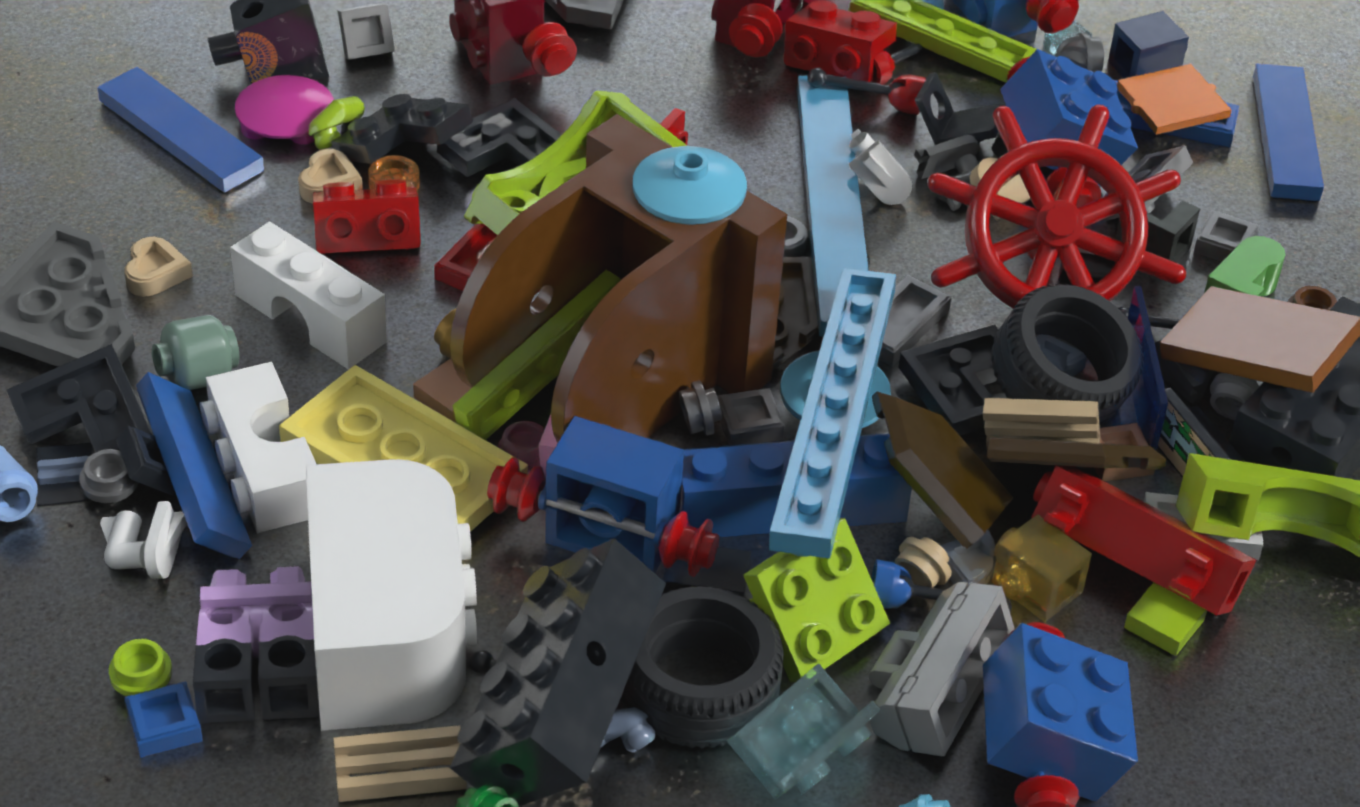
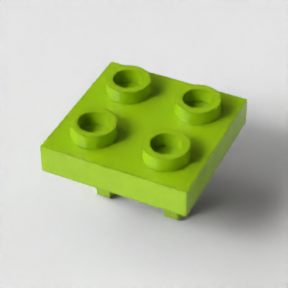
M840 518L830 559L814 556L802 557L792 553L777 552L743 575L753 597L750 599V602L757 604L758 608L765 611L764 614L771 618L779 632L783 645V667L790 682H807L890 624L845 518Z

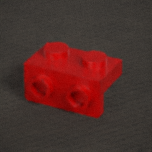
M811 2L786 20L784 63L787 66L807 71L813 68H821L828 75L871 82L873 80L874 57L896 41L897 23L880 19L877 13L870 11L850 12L838 9L837 5L833 2Z
M381 180L375 182V189L354 190V183L335 182L324 184L323 192H313L317 252L338 253L420 247L418 193L416 187H406L405 180Z

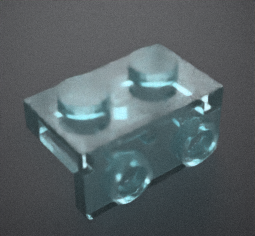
M818 663L727 740V742L776 800L794 786L804 794L831 771V768L824 760L835 750L844 758L870 737L872 733L865 724L881 709L872 700L861 710H858Z

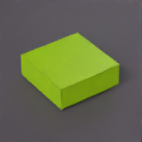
M1153 582L1127 614L1124 628L1177 656L1204 622L1207 610Z

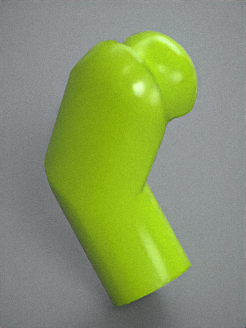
M355 96L333 100L310 122L309 136L313 135L315 146L319 150L330 148L332 146L331 141L341 135L336 126L362 118L365 111L364 103Z

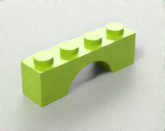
M1189 453L1175 507L1193 532L1249 540L1252 534L1259 531H1288L1328 541L1360 557V480Z

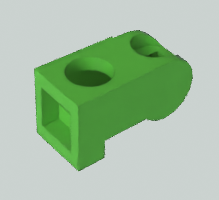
M1265 236L1246 238L1208 276L1205 292L1212 286L1261 297L1270 295L1275 291L1286 255L1285 249L1277 241Z

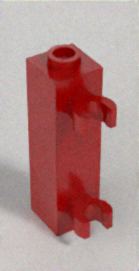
M1056 465L1053 472L1049 470L1043 475L1034 492L1033 500L1038 504L1032 514V518L1215 615L1232 611L1257 561L1208 534L1193 532L1188 524L1076 466Z

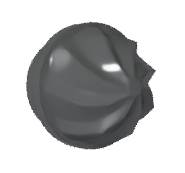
M1079 32L1062 42L1057 50L1056 57L1065 56L1074 62L1075 65L1095 72L1102 71L1104 48L1098 36L1089 37L1086 32Z

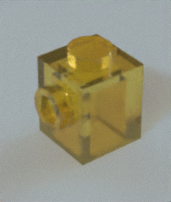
M1036 515L1019 529L1015 527L1009 529L999 539L994 550L996 562L992 583L996 586H1002L1004 594L1008 598L1017 601L1042 621L1046 622L1083 593L1092 553L1059 529L1045 523L1041 516Z

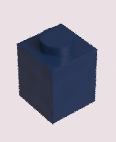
M1164 11L1115 23L1108 62L1124 79L1183 66L1189 36Z

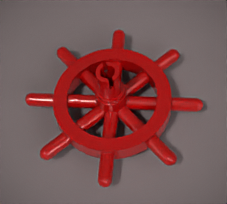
M1098 104L1091 107L1078 141L1050 138L1027 143L1013 111L1007 106H999L993 112V120L1008 152L990 166L978 185L974 186L943 173H933L927 180L928 188L933 193L968 206L965 219V241L968 255L934 269L931 273L932 283L937 287L943 288L977 274L994 296L1006 305L1014 308L1025 295L1034 289L1047 285L1056 258H1059L1071 285L1091 290L1109 301H1112L1125 288L1137 271L1171 284H1180L1186 278V270L1181 264L1145 251L1148 239V218L1144 203L1176 189L1181 183L1180 174L1173 169H1169L1135 183L1127 170L1118 161L1098 149L1109 119V111L1104 105ZM1058 166L1068 168L1056 200L1039 167ZM1020 175L1035 209L1000 196L997 193L1011 179ZM1087 176L1096 181L1108 194L1079 208L1076 207ZM990 214L1025 227L1027 230L992 244L989 228ZM1119 214L1122 242L1085 227ZM1078 248L1114 261L1115 265L1103 279L1094 283ZM1027 252L1033 262L1024 283L1015 277L1004 266L1003 262Z

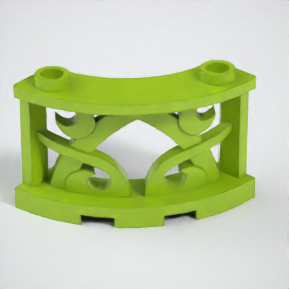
M597 90L584 104L581 113L572 125L545 151L514 169L485 175L473 191L472 201L465 212L464 218L471 224L484 223L494 233L499 235L521 212L586 169L587 133L616 114L672 147L687 145L630 102V99L623 93Z

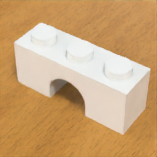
M269 221L230 247L235 295L271 319H274L295 305L302 313L308 325L310 345L348 370L387 343L385 294Z
M263 363L206 377L208 401L200 402L201 416L208 435H218L219 440H215V448L223 473L233 472L235 479H231V489L239 513L249 512L257 533L308 520L305 465H314L316 462L305 437L279 442V425L289 418L287 395L273 363Z

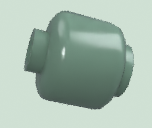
M203 315L175 320L165 324L161 331L160 343L153 344L152 360L159 377L166 376L172 383L187 390H195L207 387L206 377L230 372L232 368H236L239 364V347L235 333L229 325L223 326L221 321L213 315Z

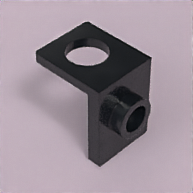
M937 73L928 75L915 98L916 105L935 145L965 135H972L978 143L995 138L999 131L993 120V112L999 106H1006L1004 102L954 112ZM932 93L938 103L937 118L934 116L931 108Z

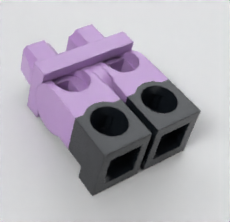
M299 566L278 567L270 573V584L247 585L246 574L241 573L238 569L216 570L213 574L211 585L209 587H200L201 608L198 617L193 672V689L199 724L255 721L254 659H259L258 679L263 720L319 717L311 582H305L302 569Z

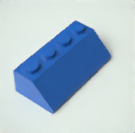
M889 433L860 435L840 518L846 519L848 526L907 522L912 488L889 463L884 446V441L890 437ZM795 440L684 449L680 512H687L689 525L699 528L706 519H710L713 522L712 533L718 534L720 537L770 533Z

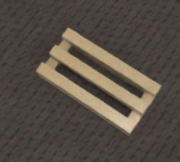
M985 398L983 420H985L984 428L985 435H987V449L989 438L994 437L1100 443L1098 402Z
M460 725L335 737L334 750L339 802L467 789V782L452 771L450 767L413 771V768L451 765L460 745L457 740L461 729ZM388 771V773L354 777L349 776V774Z

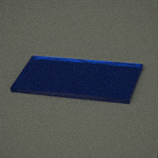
M1134 286L1127 318L1141 341L1144 365L1141 378L1137 387L1132 392L1139 428L1148 445L1157 451L1168 407V399L1141 286Z

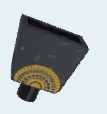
M237 0L230 5L234 31L207 38L214 65L219 66L243 60L250 83L280 75L302 76L309 79L329 77L323 46L309 0Z

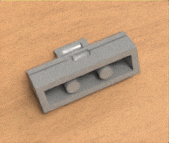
M957 582L940 594L918 632L903 630L894 632L868 675L873 685L883 689L867 714L874 734L900 750L910 751L912 749V752L945 756L983 689L982 664L1015 629L1002 586L970 583L969 585L968 582Z

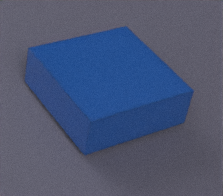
M186 681L124 697L140 757L203 741L201 727Z

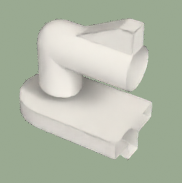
M857 129L851 134L853 140L849 144V147L857 155L849 163L850 168L883 203L895 205L905 201L912 190V181L908 173L879 140L875 142L867 132H861Z
M169 501L158 502L146 541L138 542L136 540L142 524V519L138 514L132 511H120L116 516L102 517L100 525L107 541L104 560L110 568L118 570L146 568L148 575L152 579H166L169 577L182 532L187 526L183 512H174Z

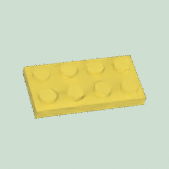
M357 365L352 366L279 425L280 442L305 437L317 464L400 459L418 462L433 468L452 487L455 496L458 524L469 523L470 532L494 511L493 500L487 497L488 484L494 469L498 465L504 467L508 460L514 457ZM519 460L520 472L528 474V465Z

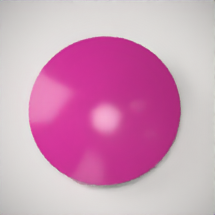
M294 75L273 76L256 81L246 87L237 97L235 113L240 122L242 134L249 139L267 137L291 139L297 144H310L315 141L313 135L309 136L310 122L334 98L324 85L315 80Z

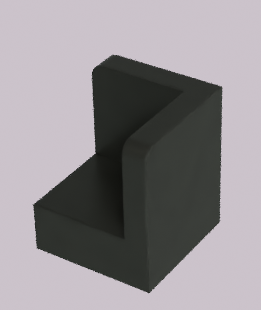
M1182 200L1163 220L1147 213L1148 239L1145 251L1177 262L1191 248L1200 208ZM1119 217L1115 239L1122 242V228Z

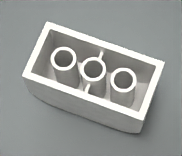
M392 459L305 465L314 647L321 731L410 724L425 721L441 714L454 704L464 688L466 681V646L477 645L475 610H465V606L477 604L474 568L470 569V564H462V560L471 559L469 523L458 524L456 503L452 487L433 468L409 460Z

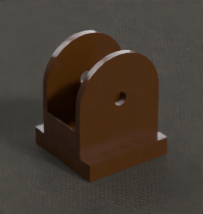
M618 114L587 133L586 169L521 212L490 244L465 285L452 324L450 349L453 366L459 378L472 388L606 269L621 279L600 301L585 321L562 364L555 385L551 407V425L557 443L574 416L648 438L682 412L679 391L691 388V382L700 380L704 390L718 385L731 394L759 390L771 381L788 214L747 191L742 205L733 214L716 222L689 225L666 221L654 216L645 210L635 198L633 193V175L637 166L646 157L672 146ZM540 289L539 294L537 295V297L535 298V300L532 302V299H533L534 295H535V294L537 293V291Z

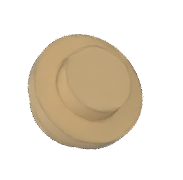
M907 537L899 546L900 555L895 559V563L904 567L911 574L914 584L934 588L935 585H944L951 577V569L947 563L949 556L934 540L923 537L921 540L915 537Z

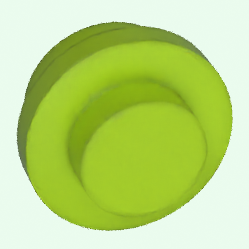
M134 639L124 643L116 650L109 665L111 685L118 693L124 696H131L165 687L172 677V664L169 655L156 642L148 639Z

